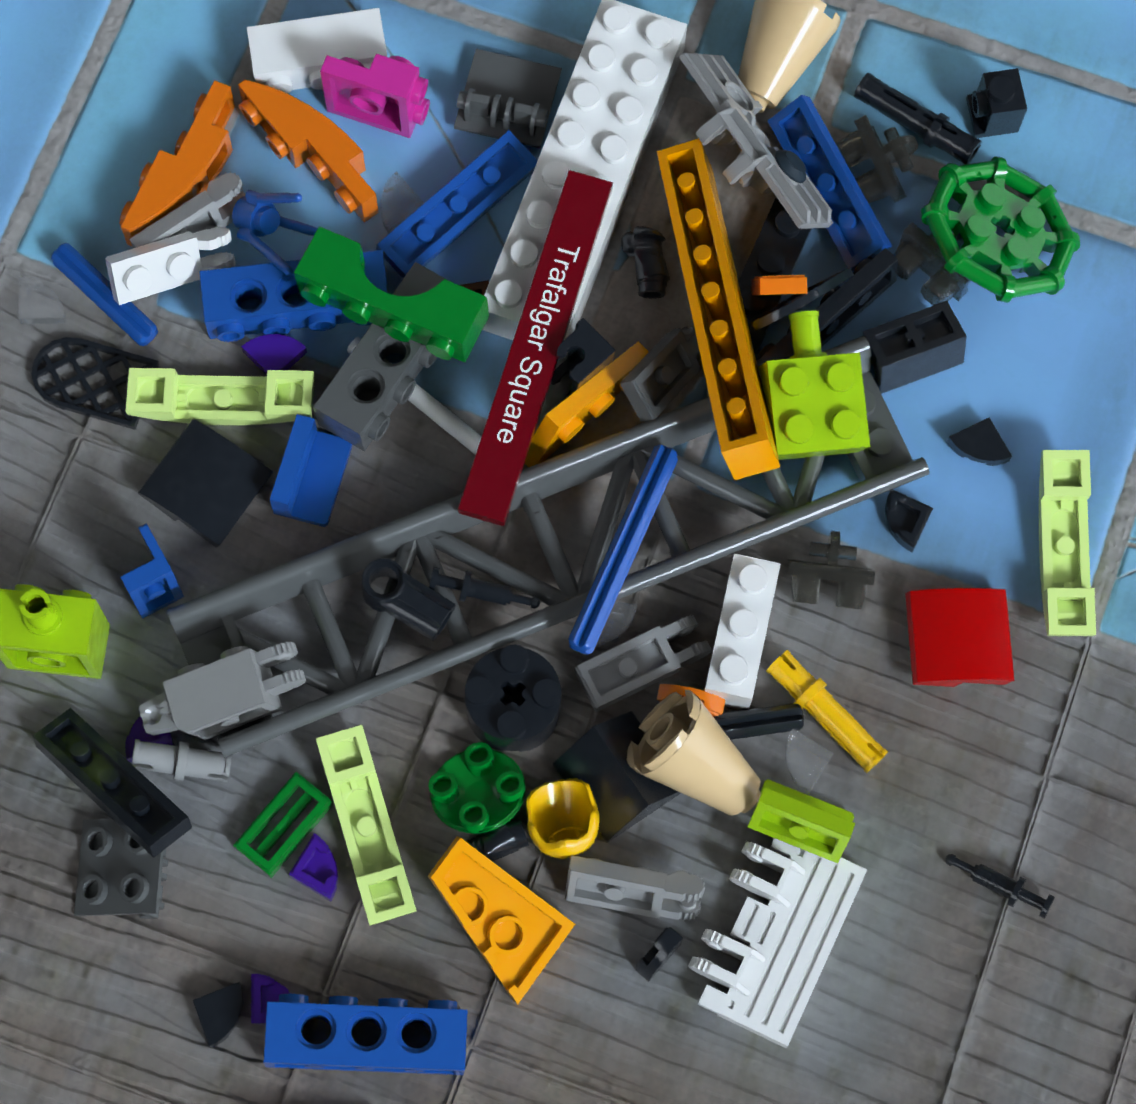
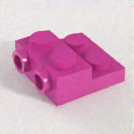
M376 54L370 69L365 68L362 63L352 58L343 57L337 59L326 56L320 72L327 112L407 138H411L416 124L423 125L428 114L430 100L424 98L428 87V79L420 77L419 67L414 66L409 60L400 56L385 57Z

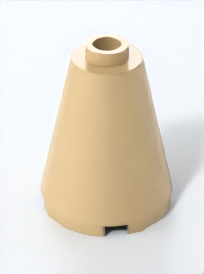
M754 1L738 77L753 99L759 101L763 108L759 113H763L765 108L775 109L837 31L841 23L840 16L836 12L832 19L824 13L827 4L823 1Z
M685 690L686 696L684 697L677 692L667 696L654 707L639 726V729L645 734L639 745L631 741L626 759L629 766L647 778L730 816L740 812L746 813L751 810L760 797V778L697 695L690 690Z

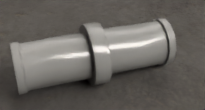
M135 739L131 764L137 770L174 775L173 779L183 781L186 776L227 783L232 755L224 758L222 752L189 748V743L179 741L178 746Z

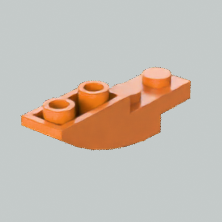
M214 80L207 94L202 93L198 98L193 113L195 119L189 131H183L180 134L175 145L174 155L159 149L153 163L148 162L144 166L139 178L140 189L134 201L129 200L126 202L119 218V225L127 245L132 246L129 239L143 231L146 227L160 220L204 190L207 191L209 182L216 178L223 169L233 151L229 132L224 129L235 108L231 86Z
M244 80L238 84L242 100L238 105L241 113L251 126L255 127L259 124L268 134L265 137L266 142L279 159L286 156L295 168L307 161L309 167L319 180L324 181L328 179L335 187L334 195L342 208L349 214L355 211L364 223L379 213L376 193L360 176L366 170L363 151L341 128L310 105L285 92L249 80Z

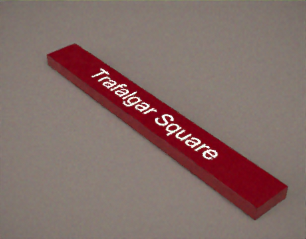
M572 170L568 171L460 501L459 514L503 527L505 525L558 361L556 358L557 350L565 339L613 190V182Z

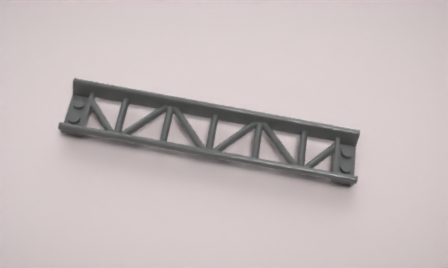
M865 336L823 351L827 355L860 352L871 447L857 453H847L860 482L812 500L825 456L805 457L794 496L780 468L762 473L774 498V503L678 455V461L673 474L765 518V520L690 549L665 493H663L654 516L668 544L671 557L628 574L616 600L929 475V468L923 457L912 459L870 372L871 349ZM706 397L658 416L656 419L645 421L522 470L509 512L523 507L559 589L451 536L485 522L459 514L458 508L462 493L166 610L188 665L196 663L207 665L220 660L222 652L234 647L246 646L258 652L273 646L238 628L235 620L304 593L339 677L338 679L295 656L290 660L274 665L273 667L283 672L303 670L306 678L305 683L328 695L274 717L271 714L216 735L224 758L578 616L608 551L633 469L638 480H640L656 445L662 444L672 448L715 431L716 426L710 398ZM613 471L577 583L541 499ZM437 549L531 597H537L541 602L549 605L472 637L452 589L436 585L435 592L456 604L455 610L446 624L453 645L376 675L395 617L386 612L377 611L358 670H356L322 586L362 571L372 561L377 559H392L396 557L395 562L402 567L404 573L410 575L416 555L427 581L430 583L433 567L440 568L439 574L445 575L435 551ZM388 579L384 594L391 593L396 588L397 584L393 579Z

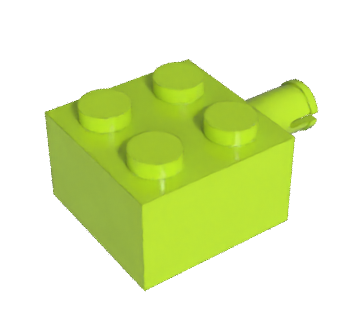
M801 311L789 314L794 355L790 356V359L766 361L758 367L779 460L857 453L871 447L860 352L827 355L821 349L818 322L819 311Z
M17 584L14 590L0 588L1 661L7 669L101 679L110 623L96 599H91V594L70 589L63 590L62 595L47 594L42 588L27 584Z

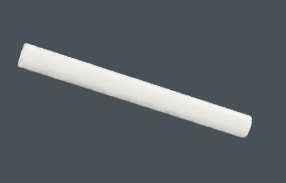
M356 337L348 346L347 351L350 354L361 340L360 337ZM386 358L383 360L385 363L392 364ZM416 384L408 401L476 455L482 436Z

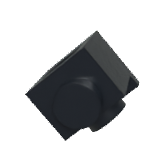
M1018 68L983 73L977 91L967 95L966 101L975 138L1017 133L1027 111V104Z

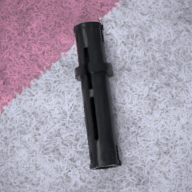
M869 72L862 78L855 90L854 97L872 106L898 124L913 131L924 139L923 143L930 148L936 146L944 150L964 165L972 161L981 146V140L950 123V117L943 113L937 115L931 110L926 109Z

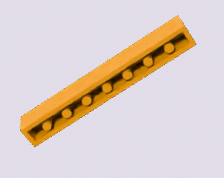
M699 138L656 151L721 453L734 480L780 468L713 169Z

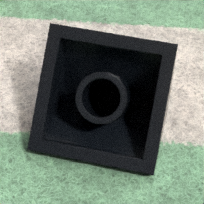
M632 711L593 726L553 763L554 768L562 779L578 778L590 785L599 811L598 831L606 843L681 794L637 773L629 766L626 760L628 747L631 741L639 745L645 734L639 729L641 723Z

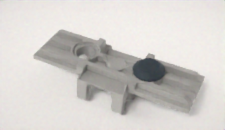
M682 53L679 58L718 112L696 132L697 137L703 145L712 142L713 145L733 146L737 142L742 149L734 162L723 171L728 182L734 184L739 181L742 187H753L761 194L774 193L798 228L830 227L834 223L831 220L832 210L806 174L803 161L791 151L771 147L767 136L756 125L755 115L763 108L759 101L753 99L723 55Z

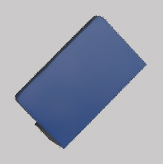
M297 414L270 496L273 513L321 527L328 526L352 450V444L339 436L317 431L314 418Z
M147 523L138 527L153 560L120 577L142 619L184 597L175 575Z

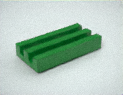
M295 772L233 846L272 878L334 803L299 773ZM301 788L305 793L256 850L251 848L250 844L295 791ZM312 800L317 801L318 804L274 856L267 861L264 857Z

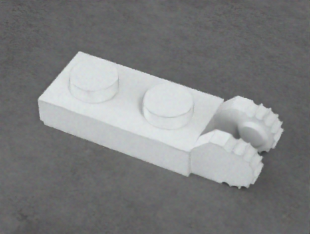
M216 226L215 228L195 233L188 231L107 256L105 260L113 299L119 305L200 280L199 271L235 267V256L231 252L215 253V255H208L200 258L199 250H213L220 246L228 245L231 242L230 240H232L229 228Z

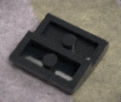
M192 419L138 491V494L174 521L180 520L214 547H218L273 471L222 435Z

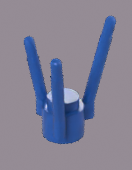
M248 190L245 196L236 202L232 212L233 223L239 229L237 238L249 242L283 273L291 275L293 272L292 267L257 236L264 237L272 234L277 230L278 226L314 236L318 228L280 216L272 204L298 203L302 201V195L299 193H259Z

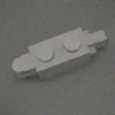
M291 641L280 643L258 652L246 646L234 647L220 654L221 659L207 665L203 663L191 664L179 669L177 677L162 682L165 690L163 693L139 706L146 733L159 735L181 730L206 740L283 710L279 694L302 686V684H305L306 678L303 670L300 669L286 671L281 675L273 677L270 667L294 658L298 654L295 643Z

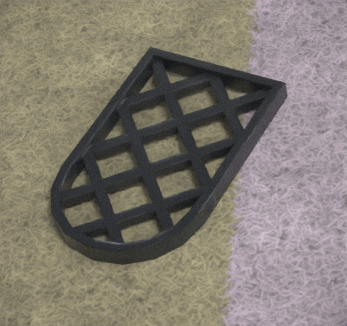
M849 267L808 287V294H794L750 321L754 330L763 328L816 300L854 276L851 268Z
M64 337L51 341L39 351L33 361L31 376L36 391L47 403L62 410H68L136 430L140 417L133 416L132 418L131 415H127L126 399H122L116 387L128 381L129 368H132L128 360L146 364L141 368H158L159 361L89 340ZM69 345H78L85 348L72 353ZM63 346L68 356L52 364L48 353L57 347ZM97 351L111 354L115 357L103 362ZM92 352L98 365L82 372L76 359ZM44 359L47 366L39 370V365ZM122 361L128 374L113 381L106 368ZM71 362L78 375L62 382L56 369ZM102 371L108 384L92 391L86 378ZM51 372L57 385L43 391L40 388L38 378ZM81 381L87 394L71 401L65 388ZM112 390L118 403L102 410L96 397ZM61 391L66 403L50 396ZM91 400L96 411L79 407V405ZM122 409L127 420L110 416L109 414Z

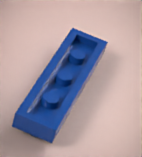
M800 95L767 120L783 150L795 153L803 161L806 174L831 208V220L834 223L826 229L847 267L854 271L865 258L869 256L874 258L884 248L887 250L891 248L892 244L811 98Z
M508 130L377 244L376 250H383L384 259L404 279L415 262L425 267L532 174L538 160Z

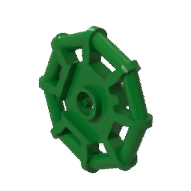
M994 156L991 161L959 166L954 163H948L939 170V181L929 203L921 209V220L925 225L929 226L945 259L946 264L944 268L950 274L953 272L960 274L995 294L997 301L1005 303L1010 302L1012 298L1044 292L1054 295L1063 289L1065 285L1064 275L1073 253L1080 248V236L1072 231L1055 197L1057 190L1051 184L1047 187L1007 165L1005 158ZM987 180L986 184L979 190H973L968 182ZM1005 185L1027 196L1031 200L1027 202L1024 199L1018 197L1017 195L1011 193L1010 191L1004 189ZM951 197L960 204L957 212L948 209L947 205ZM1046 220L1052 232L1045 231L1043 226L1045 225ZM996 226L1003 229L1006 233L1003 237L995 233L997 230ZM958 233H960L964 241L960 248L955 239ZM1042 250L1054 253L1049 266L1039 259ZM1020 269L1019 273L1025 272L1028 277L1016 279L1015 276H1012L1011 271Z

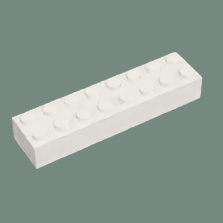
M601 0L484 294L487 297L489 318L483 328L484 331L510 340L514 339L569 170L613 182V190L565 339L575 331L576 323L581 319L679 65V56L684 52L687 31L686 23L616 0Z

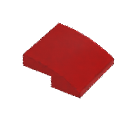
M941 588L913 590L905 593L913 685L955 687L962 683L1006 685L1015 681L1006 589Z

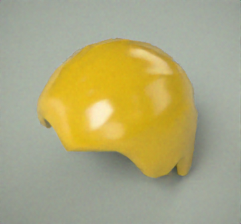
M578 778L559 779L546 782L530 792L526 799L527 828L530 838L540 852L553 858L566 859L571 858V855L578 856L592 846L599 830V811L588 783Z

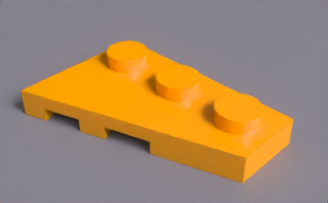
M639 341L548 412L533 435L525 464L531 467L544 462L563 443L571 440L593 416L597 418L602 415L615 401L614 397L619 392H624L620 382L649 351Z
M456 836L428 877L513 1002L519 1004L573 929L575 923L462 838Z

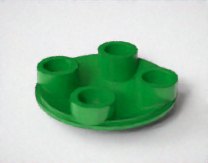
M483 742L473 743L465 751L448 759L430 778L428 783L431 804L437 817L448 827L471 834L489 832L509 822L519 811L526 792L525 779L518 764L508 755L493 750L490 745Z

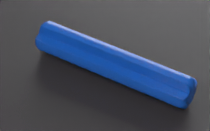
M63 243L58 249L53 251L51 255L53 264L139 346L148 345L157 336L158 330L156 325L132 302L119 305L113 299L110 281L69 243Z

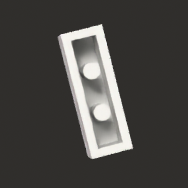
M379 8L247 27L255 82L270 86L287 94L292 90L311 87L323 90L320 70L327 55L337 59L343 57L355 59L368 69H370L376 54L387 57Z
M735 553L730 568L704 691L725 699L724 707L741 711L748 710L752 702L781 563Z

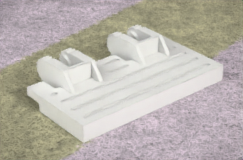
M775 838L770 849L747 841L742 849V853L747 858L782 873L777 886L743 869H733L729 877L736 885L769 900L768 905H765L747 896L730 933L731 936L750 945L748 947L711 929H705L701 937L702 941L709 947L741 960L739 969L734 974L705 958L695 956L692 957L688 967L696 973L729 988L726 994L706 985L698 1005L716 1013L717 1016L787 1048L867 869L842 857L838 863H835ZM770 849H773V850H775V851H777V852H779V853H781V854H783V855H785V856H787V857H784V856H782V855H780V854H778V853H776V852H774V851H772V850H770Z

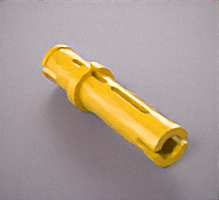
M786 650L768 667L766 672L771 674L796 700L794 704H799L802 709H805L864 769L866 774L887 755L888 751L825 689L827 684L821 678L816 680L789 650Z

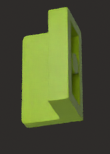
M767 779L761 788L760 797L753 810L748 828L838 863L851 838L855 822H853L854 814L850 811Z

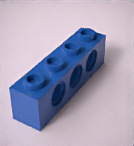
M383 250L363 252L366 277L374 286L388 293ZM300 260L285 261L293 269L291 275H286L272 263L199 271L204 322L210 339L217 338L220 341L233 342L241 340L245 335L249 334L285 335L292 329L300 328L326 331L334 328L336 324L354 321L347 318L342 310L328 304L325 307H320L307 300L297 305L285 302L290 295L300 293L294 275ZM255 298L262 301L253 310L240 308V305L247 299ZM355 322V324L361 326H369L372 324L371 322H367V324L364 325Z
M280 994L279 1002H267L264 1065L266 1068L464 1075L468 1010L457 1009L456 1001L429 1000L427 1008L408 1007V1000L401 998H379L378 1006L358 1005V998L352 996H330L328 1004L308 1003L309 996ZM321 1019L329 1024L331 1034L324 1043L311 1044L303 1038V1028L309 1021ZM370 1021L379 1027L381 1036L377 1043L365 1047L354 1041L352 1031L360 1022ZM413 1023L424 1025L430 1032V1041L427 1045L418 1049L407 1046L402 1039V1032L405 1027Z

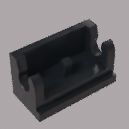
M948 301L863 331V336L867 338L870 345L871 365L873 364L875 370L874 380L881 394L964 363L967 336Z
M584 318L576 323L575 331L560 344L557 350L556 358L558 360L564 358L567 352L568 356L555 369L551 384L555 385L560 382L563 376L569 375L573 384L565 399L613 362L616 351Z

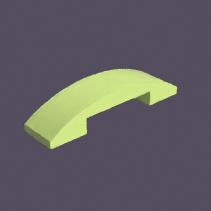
M129 368L126 413L127 415L187 424L192 419H195L204 425L285 423L295 421L297 414L312 418L314 371L267 370V377L178 375L176 369Z
M1042 450L1039 477V559L1047 636L1096 635L1095 588H1091L1087 502L1091 496L1090 450Z
M355 726L316 738L369 925L417 912L363 726Z

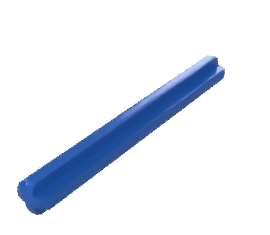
M662 444L656 445L653 448L568 638L569 647L574 651L589 655L595 649L677 464L678 455L677 451Z

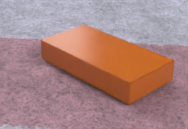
M805 275L757 276L752 279V295L808 294L807 277Z

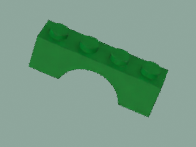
M320 226L294 271L299 292L308 302L320 307H325L328 304L342 310L347 318L359 324L365 325L367 322L378 325L384 328V331L389 336L398 341L409 342L411 339L425 345L431 354L444 360H450L453 357L465 363L489 318L486 296L446 279L429 291L413 296H396L380 290L365 275V260L361 244Z

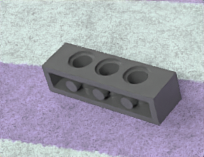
M415 262L392 295L413 296L422 294L434 288L445 278ZM372 323L314 405L313 409L318 425L365 452L372 440L379 441L383 437L390 424L391 418L389 416L397 404L403 405L410 398L416 385L415 378L422 368H429L437 357L431 354L425 345L411 339L409 342L398 341L389 336L384 331V328ZM394 353L405 356L402 361L396 364H388L383 361L388 355ZM372 389L380 392L376 398L370 401L358 399V396L365 390Z

